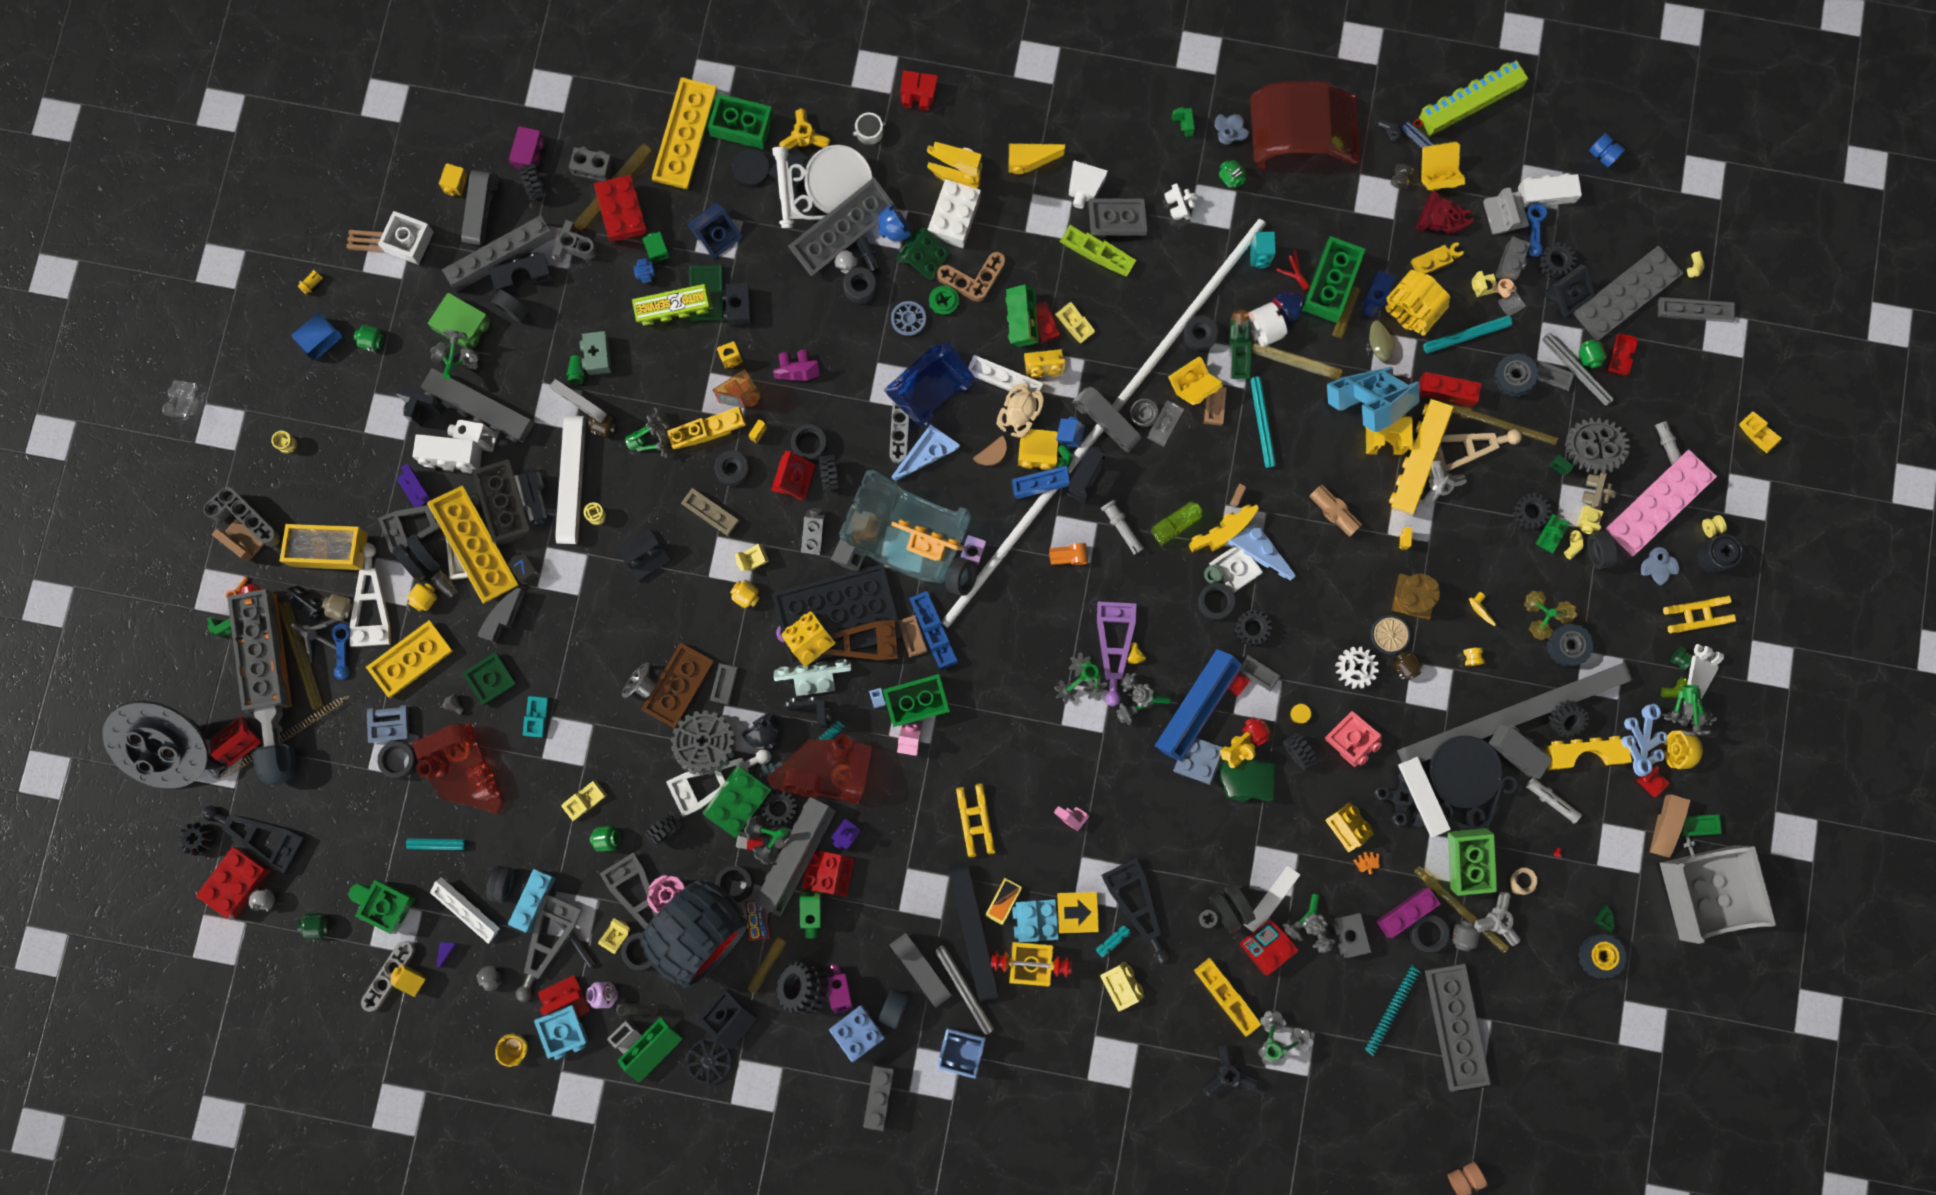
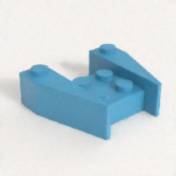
M1393 367L1342 377L1327 384L1328 404L1339 411L1359 402L1365 403L1362 405L1363 426L1373 432H1379L1391 426L1420 402L1419 382L1408 385L1393 376Z

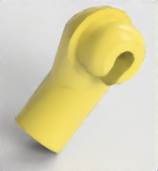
M1701 251L1691 254L1694 265L1692 268L1687 269L1690 278L1700 276L1704 269Z
M1575 530L1570 534V547L1564 552L1568 559L1573 558L1583 548V536L1580 531Z

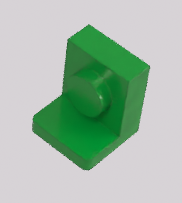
M1181 107L1174 110L1172 121H1180L1181 131H1185V137H1193L1192 108L1186 109Z

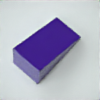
M440 942L436 967H443L458 943Z

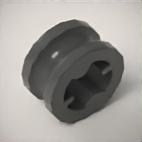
M1205 910L1199 916V922L1204 928L1215 926L1218 920L1216 913L1212 910ZM1211 914L1213 916L1211 918L1214 919L1213 923H1204L1203 916Z

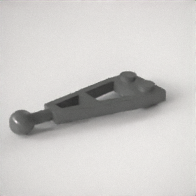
M472 494L469 498L475 509L482 507L484 503L483 497L479 494ZM428 505L395 511L378 518L392 554H394L392 549L399 544L409 548L407 536L400 518L426 513L431 526L417 534L422 540L441 529Z
M635 852L601 872L600 875L610 892L646 929L649 923L639 912L649 906L648 901L645 900L638 906L633 907L616 888L639 873L646 895L649 896L650 883L647 874ZM652 909L653 914H654V917H655L658 913H656V912Z
M545 894L537 913L524 973L528 974L524 985L516 991V997L519 1001L526 1002L532 997L531 987L535 978L539 979L542 977L575 929L583 909L550 894ZM545 916L567 925L553 948L539 942ZM537 950L548 954L538 970L533 968Z

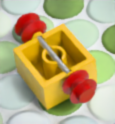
M1012 942L1010 960L1007 952L1000 956L996 951V955H992L991 967H995V971L997 968H1002L1003 972H1005L1009 964V983L1050 986L1051 970L1054 968L1056 977H1058L1059 973H1064L1065 977H1067V973L1071 974L1072 962L1068 961V957L1065 961H1061L1059 956L1052 962V945Z

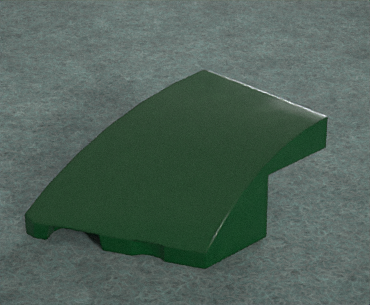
M1221 757L1218 765L1219 777L1224 785L1227 798L1246 802L1252 797L1267 802L1273 800L1274 763L1256 759H1244L1234 769L1230 768L1228 761L1223 760Z

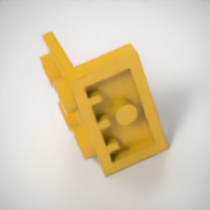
M1062 349L1024 353L1027 377L1038 379L1042 375L1056 377L1064 373L1066 360L1062 357Z

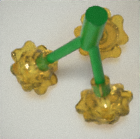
M1532 591L1526 596L1524 603L1527 611L1538 612L1539 609H1542L1546 612L1545 620H1538L1530 624L1529 630L1535 638L1544 640L1551 637L1553 630L1548 624L1551 617L1555 616L1562 624H1566L1567 622L1572 623L1573 618L1577 616L1575 612L1576 606L1571 605L1569 601H1565V603L1559 602L1556 609L1549 610L1544 606L1546 597L1543 596V592Z

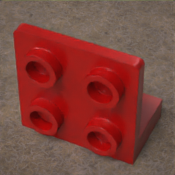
M815 851L806 868L802 888L847 897L855 858Z

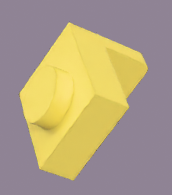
M757 544L745 552L735 554L737 566L741 571H752L769 562L762 544Z
M613 919L611 926L599 940V945L616 954L629 936L630 928L624 921Z

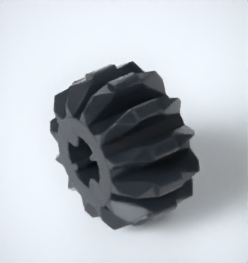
M195 822L194 825L187 824V830H180L183 837H178L177 839L183 841L179 847L185 848L184 853H191L192 856H197L199 853L205 854V848H212L209 841H214L215 839L209 837L213 831L207 830L208 825H201L200 822Z

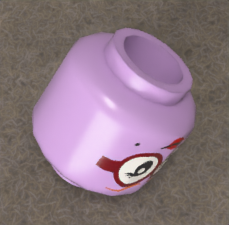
M595 982L587 990V1001L593 1008H610L618 998V991L611 982Z

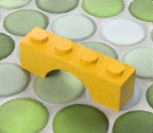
M1621 736L1609 737L1608 741H1602V738H1591L1590 742L1584 743L1583 739L1570 740L1571 744H1564L1563 741L1551 742L1552 745L1545 747L1546 755L1552 759L1548 765V770L1574 767L1577 757L1583 752L1597 754L1604 761L1605 765L1632 762L1630 750L1622 745Z

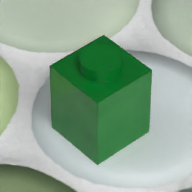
M652 232L642 238L653 264L670 258L660 232Z

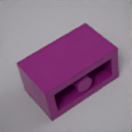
M518 126L509 157V162L513 168L519 169V167L533 163L536 166L539 165L540 150L545 145V139L541 132Z

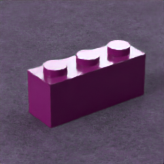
M1429 887L1422 888L1376 922L1387 938H1393L1439 906L1440 902Z

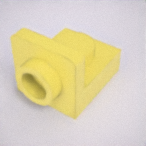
M1584 505L1576 528L1582 529L1581 531L1586 534L1598 532L1601 529L1599 523L1603 511Z

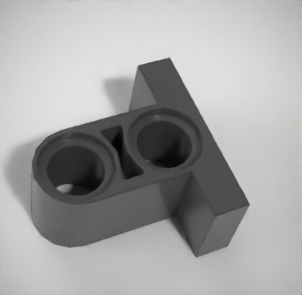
M566 220L552 254L556 260L561 262L564 261L566 253L585 260H591L595 258L597 250L591 239L575 234L576 227L574 223ZM573 240L571 245H566L568 241ZM585 247H591L589 251H583Z

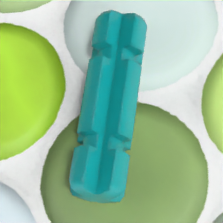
M1125 925L1118 929V932H1115L1104 942L1105 944H1101L1096 949L1098 954L1104 957L1109 953V950H1112L1123 941V938L1130 935V930Z

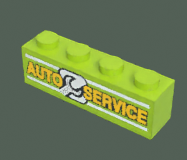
M705 284L632 299L636 322L643 323L644 326L654 324L655 320L660 319L661 322L670 321L674 316H679V318L689 317L690 313L693 312L704 314L708 312V309L713 308L709 286Z

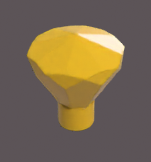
M1131 643V651L1127 662L1129 664L1144 662L1146 657L1138 649V643Z

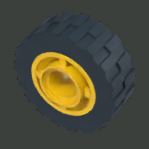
M1598 934L1590 936L1582 942L1578 957L1580 958L1579 962L1583 970L1588 975L1601 979L1612 978L1615 975H1619L1621 970L1625 968L1624 965L1627 962L1625 947L1614 936ZM1601 951L1605 954L1604 961L1600 959Z

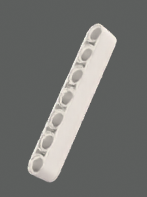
M565 416L563 421L556 522L557 544H577L586 430L584 416Z

